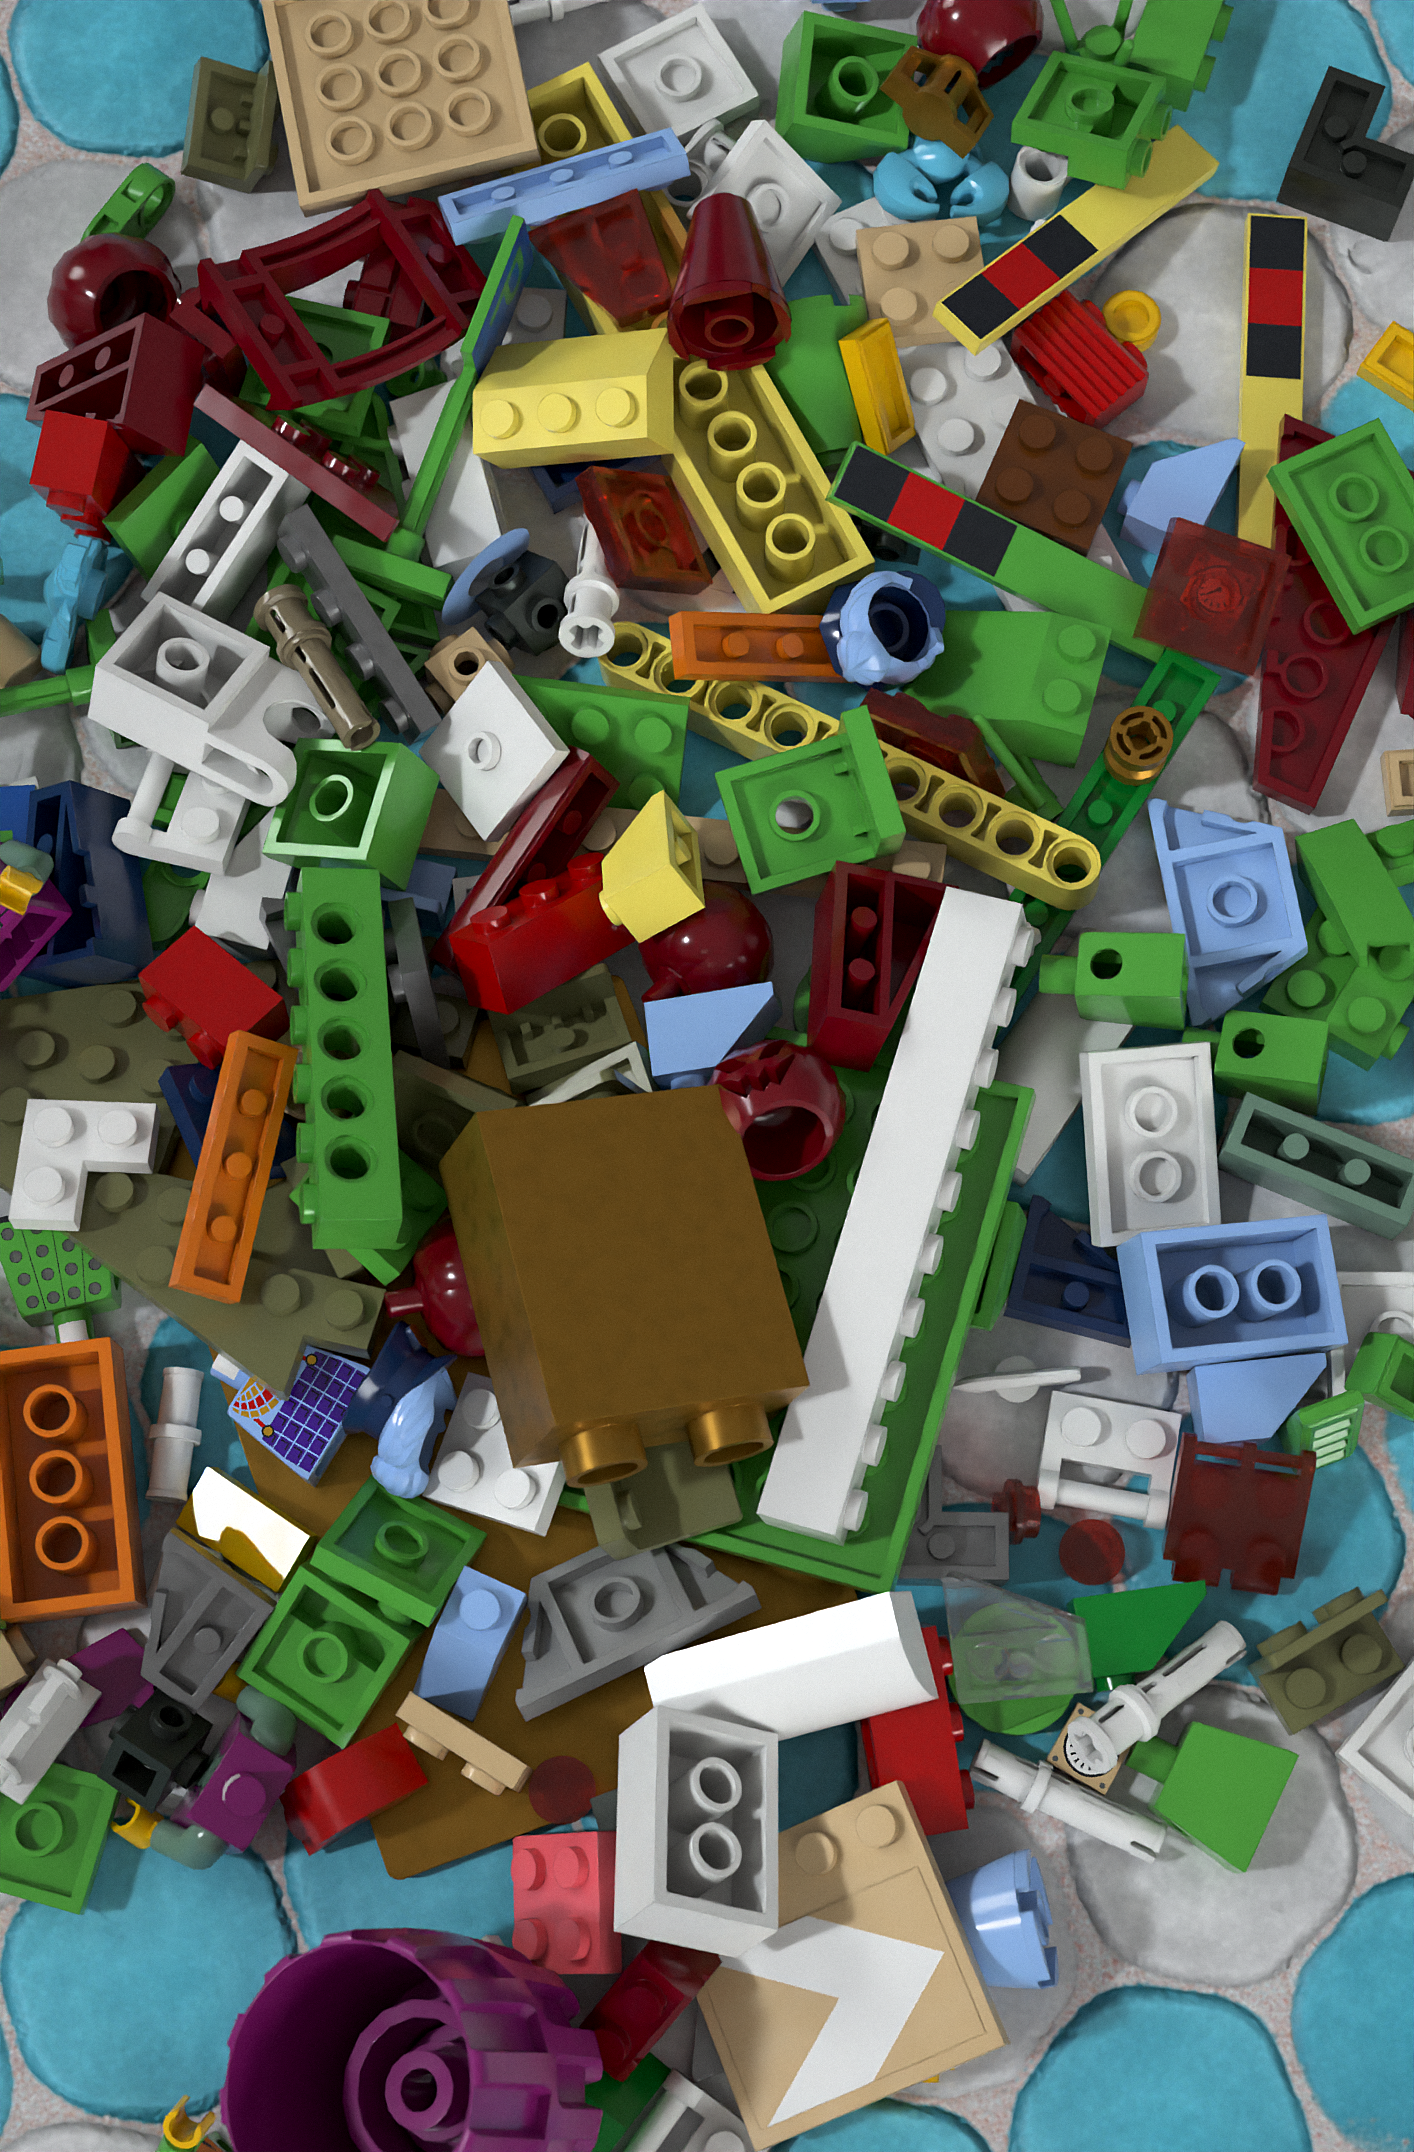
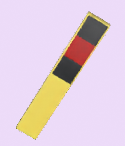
M1176 124L1168 130L1163 141L1155 140L1153 142L1150 165L1143 178L1131 176L1125 190L1110 186L1094 185L936 303L932 316L976 356L1213 177L1220 163Z
M1248 213L1244 223L1238 439L1246 443L1237 465L1235 557L1269 559L1274 490L1266 475L1277 462L1279 423L1284 414L1302 421L1308 217Z

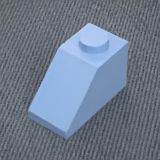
M1234 437L1152 462L1143 482L1132 478L1121 498L1116 512L1124 515L1125 519L1119 538L1185 569L1238 465L1246 442Z
M759 983L645 1002L644 1008L652 1077L661 1091L707 1086L717 1064L733 1051L747 1048L763 1040L783 1015L782 1002L773 983Z
M1325 1353L1194 1366L1186 1375L1196 1453L1214 1451L1215 1461H1233L1254 1457V1447L1263 1445L1273 1436L1326 1368Z
M464 1565L434 1630L413 1693L436 1706L474 1723L528 1604L526 1593Z

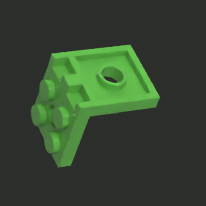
M867 705L841 712L836 736L714 773L752 898L829 875L836 860L861 865L897 854L900 851L906 834V828ZM800 800L810 807L813 813V822L806 831L799 834H790L779 827L775 815L778 808L784 802Z

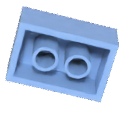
M1326 1214L1141 1232L1116 1247L1136 1375L1191 1370L1194 1366L1327 1353L1349 1343Z

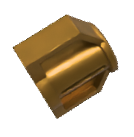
M911 45L879 88L903 108L904 121L913 134L926 140H941L962 159L977 144L994 117L978 88V78L974 68L968 61L956 55L947 54L940 56ZM915 71L926 75V82L922 87L910 79ZM960 71L961 76L949 92L946 91L945 88L955 73ZM960 105L963 106L969 117L966 124L957 119V110Z

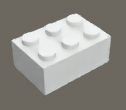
M656 1705L619 1735L614 1931L735 1958L778 1931V1734Z

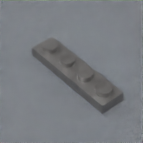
M306 503L288 513L276 531L280 537L277 540V547L281 557L292 572H302L314 591L310 598L317 615L327 627L330 628L335 625L348 646L344 649V654L352 671L361 681L368 679L381 699L378 702V709L385 724L395 735L402 733L408 744L412 745L429 735L441 723L442 719L308 504Z

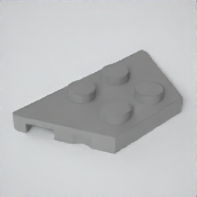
M675 1542L617 1561L600 1546H597L531 1578L527 1604L531 1612V1619L524 1629L521 1652L526 1660L523 1689H517L515 1701L527 1722L762 1607L751 1585L745 1581H742L740 1584L718 1571L711 1559L694 1548H685Z

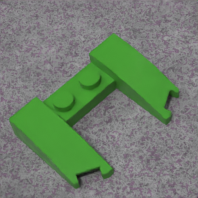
M1353 818L1296 836L1295 848L1298 876L1358 966L1368 967L1369 946L1404 945L1409 952L1410 967H1414V918L1398 890V887L1414 882V819L1400 824L1389 825L1381 830L1364 835Z

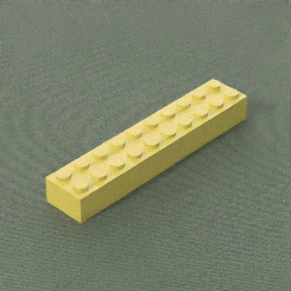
M589 62L527 90L541 161L500 170L499 173L503 178L633 139ZM640 190L617 197L611 204L602 208L588 209L584 207L558 215L555 220L548 224L529 226L561 284L567 290L570 300L591 336L667 328V315L688 234L663 190ZM673 349L674 453L662 454V459L660 460L746 613L821 615L825 613L835 587L861 580L870 573H873L875 560L847 511L825 500L831 488V483L762 364L745 370H711L707 367L706 359L690 354V362L680 358Z

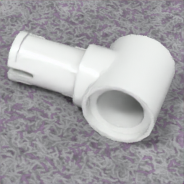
M1029 146L1021 148L1009 180L1007 203L1009 209L1016 216L1027 221L1036 222L1039 219L1045 220L1053 215L1058 206L1063 188L1074 178L1067 176L1068 156L1053 152H1043Z

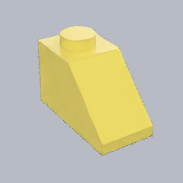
M662 790L649 799L601 862L603 890L599 892V900L602 908L613 924L616 926L624 924L639 943L705 908L698 834L666 792Z

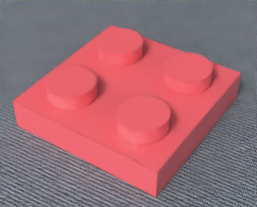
M616 1831L525 1835L513 1838L511 1877L514 1891V1930L512 1945L513 1949L525 1955L532 1962L533 1966L552 1970L556 1974L622 1973L621 1933L614 1931Z

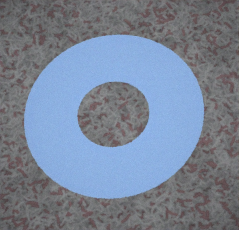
M517 528L503 534L488 545L468 565L452 587L444 603L442 620L446 625L459 624L481 610L475 599L484 591L476 596H469L468 591L472 581L489 562L496 558L503 559V566L514 563L528 548L530 537L526 529Z

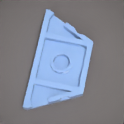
M1158 798L1146 800L1172 930L1173 933H1182L1186 936L1189 962L1187 1004L1192 1027L1207 1029L1222 1018L1227 1010L1234 1009L1308 954V945L1282 827L1256 821L1240 823L1226 814L1205 809L1203 814L1170 807L1166 800Z

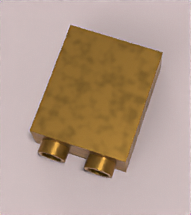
M715 1084L476 1112L438 1164L513 1469L561 1461L568 1486L575 1488L592 1487L627 1478L646 1468L648 1460L645 1447L688 1441L693 1462L696 1466L711 1467L737 1462L755 1456L773 1445L774 1442L768 1422L810 1386L741 1135L735 1131L722 1107L719 1088L727 1090L722 1085Z

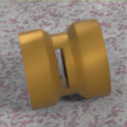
M1135 706L1127 708L1117 715L1111 725L1103 753L1105 767L1114 779L1126 785L1139 786L1151 782L1160 774L1173 742L1171 724L1163 713L1152 707Z

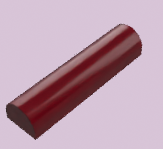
M568 745L567 748L570 750V753L531 800L428 953L427 958L458 981L462 982L448 936L470 924V918L476 912L493 906H502L520 896L519 890L523 886L537 880L551 879L560 874L619 788L621 783L590 753Z

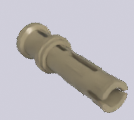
M292 584L280 585L267 591L254 606L253 616L258 626L265 632H270L276 641L278 658L283 665L300 673L315 697L316 702L339 735L344 748L357 751L368 747L379 736L380 725L373 718L350 679L346 676L330 651L332 645L330 632L323 623L313 619L307 609L309 602L306 594L300 587Z

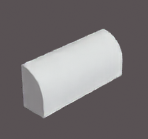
M1091 927L1081 929L1064 953V956H1078L1081 933L1106 931ZM1114 976L1105 977L1103 979H1111ZM1037 991L996 1049L999 1054L993 1079L1033 1088L1036 1094L1012 1179L1014 1183L1021 1188L1025 1186L1082 1104L1079 1052L1121 1048L1135 1029V1025L1082 1019L1079 1017L1075 995L1049 994Z
M911 1591L882 1593L666 1654L644 1665L654 1707L662 1705L778 1734V1741L939 1698Z

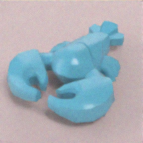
M922 75L917 84L918 86L922 87L924 85L926 75ZM949 87L945 88V90L948 92L952 89ZM910 129L908 148L899 154L894 152L887 153L873 173L875 198L883 210L903 220L936 218L940 204L934 203L938 196L933 185L950 182L960 176L964 177L965 179L953 190L950 198V204L954 205L951 207L950 216L951 219L976 216L978 226H985L999 218L1008 203L1009 183L1008 176L997 163L993 161L982 162L983 156L978 142L962 159L941 140L931 141L922 139L913 134ZM960 202H968V203H970V204H967V205H965V206H958V205H957V204L960 203Z
M79 535L77 544L67 543L62 553L61 562L44 581L43 595L53 619L51 626L44 633L41 645V663L43 668L56 675H65V670L70 669L73 663L74 642L78 632L77 623L80 618L83 617L94 621L104 598L108 582V573L104 572L108 558V547L100 539Z

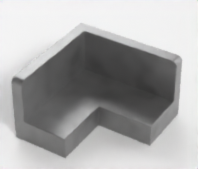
M936 1445L896 1585L1003 1587L1009 1580V1513L942 1512V1445Z

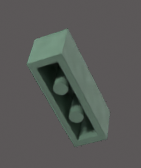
M1249 1092L1245 1094L1235 1109L1217 1154L1219 1170L1391 1241L1408 1226L1414 1210V1160Z

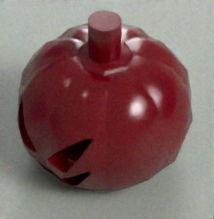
M927 0L916 22L917 45L920 49L940 56L951 54L968 61L976 72L978 88L981 92L993 87L1011 75L1037 49L1043 38L1044 14L1040 0ZM1014 43L1013 56L1005 57L1002 65L993 66L989 73L982 72V69L991 60H996L997 55L1001 51L1007 50L1008 46ZM960 71L955 73L947 85L949 88H953L960 78Z
M120 233L90 235L77 246L65 252L52 271V282L47 297L49 321L55 327L63 344L69 350L145 312L172 327L168 315L173 311L176 301L182 295V285L178 276L173 272L167 256L152 243Z
M702 881L705 908L641 943L638 942V949L642 955V965L654 983L641 996L643 1004L645 1002L768 982L774 968V941L771 928L761 912L747 897L736 889L721 882Z
M784 1039L760 1040L747 1048L733 1051L717 1064L707 1084H720L727 1089L719 1088L722 1107L735 1131L741 1135L751 1175L754 1179L761 1181H785L809 1172L830 1156L835 1144L843 1133L846 1096L839 1084L835 1071L813 1048L798 1046Z
M450 1217L430 1227L419 1240L412 1265L414 1273L413 1286L384 1293L385 1308L390 1319L420 1312L422 1319L425 1321L426 1329L442 1348L462 1356H484L485 1352Z

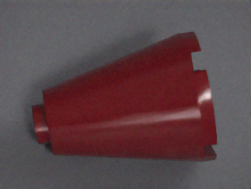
M721 192L701 200L693 211L667 315L669 344L678 356L690 362L691 354L706 359L707 367L711 370H745L766 363L776 356L775 346L784 338L787 344L791 337L792 317L751 203L741 196Z

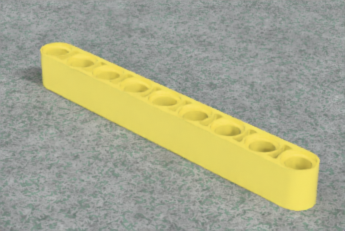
M629 621L613 623L615 628L614 645L609 652L597 657L602 679L606 686L691 697L687 729L753 761L830 738L838 733L839 720L758 681L693 680L695 682L694 686L686 692L674 693L667 690L666 687L669 683L675 680L671 640L636 623ZM625 652H633L641 656L636 663L630 666L621 667L612 663L618 655ZM732 704L745 705L751 709L746 716L740 719L731 720L720 715L724 708ZM789 730L799 731L806 736L801 743L795 746H784L775 741L779 734ZM878 739L892 786L905 783L917 790L913 797L907 800H897L906 833L923 842L946 844L947 855L1056 908L1067 911L1079 910L1089 905L1094 899L1099 886L1101 870L1100 854L1094 844L1065 828ZM962 810L969 813L973 817V821L964 827L955 828L948 826L941 818L950 811ZM1018 837L1025 840L1030 845V848L1020 855H1010L1003 852L998 847V844L1006 838ZM1074 864L1084 869L1087 876L1079 882L1069 883L1058 878L1055 871L1063 865Z

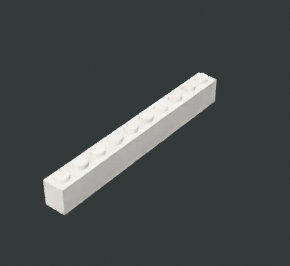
M946 887L803 1360L810 1386L789 1404L756 1512L767 1525L844 1546L848 1529L857 1532L861 1526L868 1501V1492L860 1490L867 1465L875 1467L878 1465L887 1437V1427L880 1425L887 1400L897 1401L905 1378L906 1363L899 1361L906 1336L916 1337L924 1314L925 1299L918 1298L924 1273L934 1275L942 1254L944 1237L936 1234L943 1210L952 1212L956 1206L962 1183V1174L955 1172L961 1148L972 1149L977 1136L980 1111L973 1110L979 1087L989 1088L992 1084L999 1053L998 1050L991 1049L997 1027L1007 1028L1012 1018L1016 1002V989L1009 987L1015 966L1025 967L1031 954L1034 929L1027 928L1023 904Z

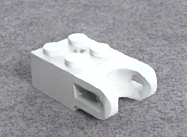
M160 591L95 667L88 712L89 719L264 806L273 807L281 803L296 783L297 762L294 754L280 741L285 740L296 744L298 738L331 739L336 732L300 673L270 658L269 646ZM300 707L308 708V709L311 710L317 717L313 716L310 712H308V711H306V710H304V709H302V708H300Z

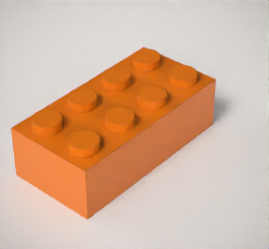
M111 1337L0 1351L1 1620L14 1625H25L148 1608L147 1598L145 1597L147 1591L123 1348Z

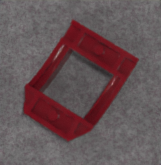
M379 188L369 190L365 200L309 230L273 243L242 250L240 258L215 264L211 257L202 259L197 267L202 311L206 316L219 314L269 390L271 396L265 411L292 410L356 393L392 379L436 356L465 338L487 282V278L463 244L455 245L443 215L435 202L409 196L406 204L386 200ZM386 243L436 316V319L390 344L348 360L329 364L284 295L312 285L342 270Z

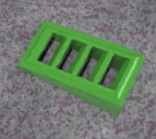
M1354 1388L1301 1408L1280 1425L1276 1432L1295 1474L1303 1475L1352 1455L1357 1446L1365 1405L1360 1390L1356 1391Z

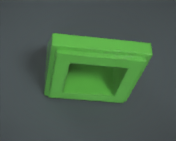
M1378 1332L1367 1333L1345 1382L1344 1389L1346 1391L1354 1388L1356 1391L1360 1390L1365 1401L1414 1422V1345L1399 1335Z

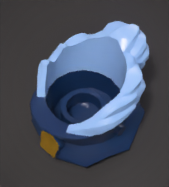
M910 571L873 572L861 580L836 586L819 625L835 673L874 696L913 683L920 673L931 667L935 661V656L944 651L942 633L946 622L945 603L936 585L923 575Z
M401 1320L396 1323L373 1367L358 1385L342 1418V1427L345 1434L365 1432L379 1441L378 1455L373 1458L370 1466L373 1477L390 1494L410 1499L423 1493L429 1482L428 1464L432 1457L435 1439L438 1433L444 1432L447 1428L444 1422L445 1410L454 1411L458 1399L447 1369L456 1361L458 1356L456 1354L440 1357L434 1356L427 1351L429 1343L415 1323L409 1325Z

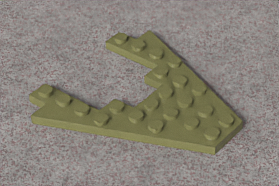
M423 937L427 955L437 941L435 937ZM385 955L391 1053L396 1054L400 1049L411 1055L416 1053L421 1056L408 1001L395 1004ZM279 958L243 963L242 965L284 998L290 1020L292 1005H300L294 988L288 987L287 974ZM428 959L430 973L432 975L435 964ZM139 979L0 1000L1 1189L12 1196L27 1099L155 1103L160 1111L161 1118L153 1174L88 1171L79 1231L60 1232L278 1399L289 1400L307 1345L366 1359L371 1358L386 1313L384 1303L386 1289L343 1279L340 1280L339 1278L253 1258L249 1260L240 1302L229 1305L168 1287L194 1181L166 1175L181 1133L158 1080L167 1066L201 1062L188 1048L185 1037L174 1028L168 1033L163 1031L148 1017L142 1006L146 998ZM435 992L450 1066L465 1069L483 1016L482 1008L470 1006L467 999Z

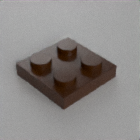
M1019 399L975 501L1086 558L1129 459L1134 443Z

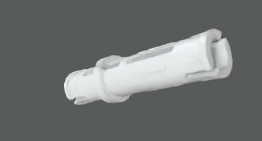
M985 1738L982 1739L978 1747L979 1751L976 1750L968 1769L972 1781L975 1780L1019 1801V1809L1030 1814L1038 1810L1099 1840L1116 1846L1142 1859L1145 1863L1152 1864L1155 1860L1156 1853L1154 1851L1159 1852L1168 1828L1167 1824L1142 1815L1112 1799L1052 1772L1053 1765L1046 1761L1039 1760L1035 1764L1004 1750Z

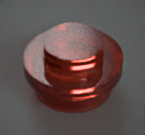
M1007 1479L1004 1483L1003 1491L993 1494L991 1512L1009 1513V1545H1020L1023 1538H1036L1038 1536L1041 1523L1040 1496L1036 1486L1023 1485L1020 1479Z
M1086 1519L1073 1524L1064 1533L1059 1544L1058 1556L1064 1572L1072 1580L1086 1586H1097L1107 1583L1119 1573L1125 1559V1547L1120 1534L1110 1524L1097 1519Z
M569 1756L552 1757L541 1763L533 1772L529 1782V1799L533 1809L544 1820L558 1825L571 1824L582 1819L590 1811L592 1806L589 1799L596 1796L595 1780L589 1768L578 1759Z

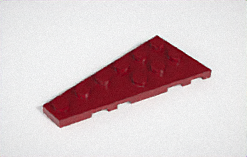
M1284 414L1279 423L1276 464L1331 440L1336 436L1288 414ZM1408 469L1414 480V471ZM1275 492L1252 790L1310 815L1318 803L1398 615L1353 635Z

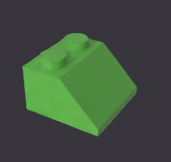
M804 10L783 41L775 131L801 158L827 164L884 156L890 152L897 154L905 151L908 148L909 128L906 126L903 118V108L879 88L910 46L917 47L918 36ZM913 73V75H912L911 78H910V79L913 80V81H914V73Z
M298 738L293 752L297 762L296 783L288 796L276 806L262 854L270 859L301 869V867L379 869L380 887L405 892L440 775L402 743L374 741L364 749L351 751L350 748H344L341 740Z

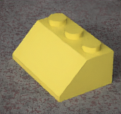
M667 328L500 345L496 347L473 390V454L501 469L674 453L673 348L669 344Z

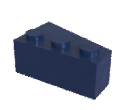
M72 780L30 791L26 844L44 851L52 857L54 867L48 878L69 904L73 914L21 971L20 976L67 989H76L137 977L144 968L154 961L139 857L121 851L112 842V836L118 821L121 818L127 817L131 808L129 799Z

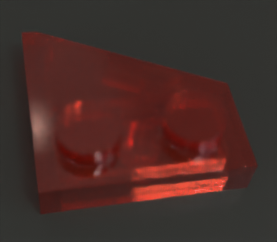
M637 188L528 231L529 240L535 250L620 328L669 310L674 290L643 199Z

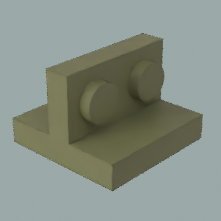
M399 1049L392 1059L398 1147L443 1189L438 1164L476 1112L528 1106L527 1102L509 1095L497 1087L484 1084L455 1070L438 1067L422 1060V1057L416 1053L411 1055Z

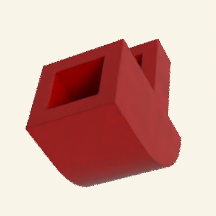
M396 1722L341 1750L302 1773L284 1788L285 1792L279 1796V1800L284 1807V1817L289 1830L297 1839L302 1841L308 1855L311 1856L332 1845L359 1824L400 1804L429 1782Z

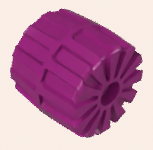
M420 1928L354 1929L327 1934L323 1937L321 1945L303 1954H287L265 1973L264 1985L245 2013H238L227 2041L230 2054L225 2085L219 2090L221 2124L227 2126L234 2152H591L597 2142L603 2109L585 2103V2085L599 2081L602 2078L603 2063L595 2032L571 2026L569 2021L578 2015L580 2006L575 1994L552 1970L533 1966L532 1962L525 1955L510 1947L448 1931Z

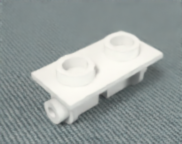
M46 1658L0 1721V1792L20 1805L24 1804L102 1695V1692L81 1680L82 1672L64 1659H60L56 1664Z

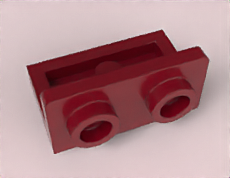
M199 285L189 288L178 298L173 311L168 316L172 328L205 346L201 367L203 383L199 393L207 383L239 397L248 369L242 349L218 313L208 316L203 313Z

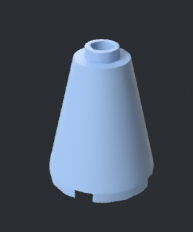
M1030 1849L1012 1852L945 1882L987 1986L1028 1989L1057 1987L1059 1980L1057 1947L1043 1948V1946L1049 1945L1048 1925H1053L1051 1910L1036 1857H1031Z

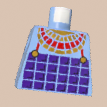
M307 1345L288 1401L275 1397L220 1354L215 1359L210 1374L238 1390L228 1408L227 1414L306 1483L316 1487L347 1436L342 1427V1418L358 1385L370 1371V1368Z

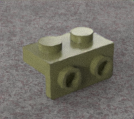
M200 57L193 71L180 174L247 194L251 192L263 175H271L276 164L279 149L278 141L271 139L273 122L278 120L282 111L273 61L267 60L259 73H255L210 58Z
M605 963L590 967L510 1015L487 1010L513 1095L548 1085L632 1043L615 994L608 965Z

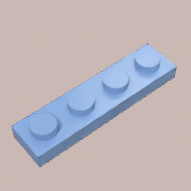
M669 127L438 197L443 219L455 245L458 246L464 243L482 244L493 240L499 233L506 231L512 215L524 218L527 226H542L555 220L558 215L584 207L588 209L605 207L620 196L640 190H662L670 186L674 180L690 176L691 173L687 153L672 128Z

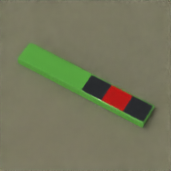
M858 441L850 444L825 498L826 501L1046 612H1055L1113 627L1109 644L1150 665L1157 664L1184 608Z

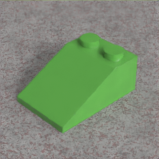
M945 610L946 622L942 633L944 651L935 656V661L931 667L920 673L913 683L904 685L894 722L989 747L972 721L973 716L980 713L984 715L994 731L998 733L1011 753L1074 769L1085 736L1113 627L1055 612Z

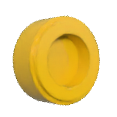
M1124 290L1112 295L1105 302L1101 311L1106 320L1105 329L1120 344L1128 341L1135 345L1140 352H1143L1154 343L1161 324V313L1158 305L1150 296L1136 290Z

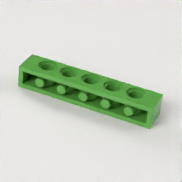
M301 867L296 892H286L284 900L285 931H296L297 947L289 948L287 984L290 988H299L300 1005H292L290 1041L291 1045H302L303 1064L294 1065L293 1099L295 1104H305L306 1123H298L296 1157L298 1163H308L309 1183H301L300 1222L301 1224H312L313 1249H393L403 1221L379 869ZM323 937H334L341 940L344 944H332L325 941ZM337 993L346 997L348 1001H335L328 998L325 994ZM340 1050L349 1054L352 1059H337L331 1056L328 1051ZM336 1108L346 1109L355 1114L356 1118L343 1119L334 1115L330 1110ZM349 1168L357 1172L361 1178L345 1179L337 1175L333 1169Z

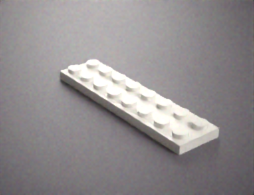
M875 197L830 216L813 237L814 243L811 248L842 306H850L848 294L863 297L855 244L856 229L936 221V218L927 220L898 219L883 210ZM1001 337L976 356L959 341L896 348L915 419L914 428L916 435L913 437L938 483L975 501L1019 399L1037 405ZM1101 522L1086 558L1134 582ZM993 585L1006 611L1046 612Z

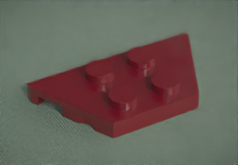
M205 384L193 404L195 407L383 542L389 540L399 524L400 518L395 496L378 483L382 474L376 468L355 455L350 454L346 459L329 448L333 439L308 421L301 420L298 425L282 415H274L211 384Z

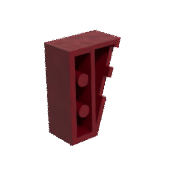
M145 312L38 365L25 420L42 429L47 409L108 421L133 454L184 457L194 408L193 404L203 383L201 367L205 346Z
M836 860L815 905L806 1047L813 1048L829 1065L869 1073L923 964L946 887L959 889V886Z

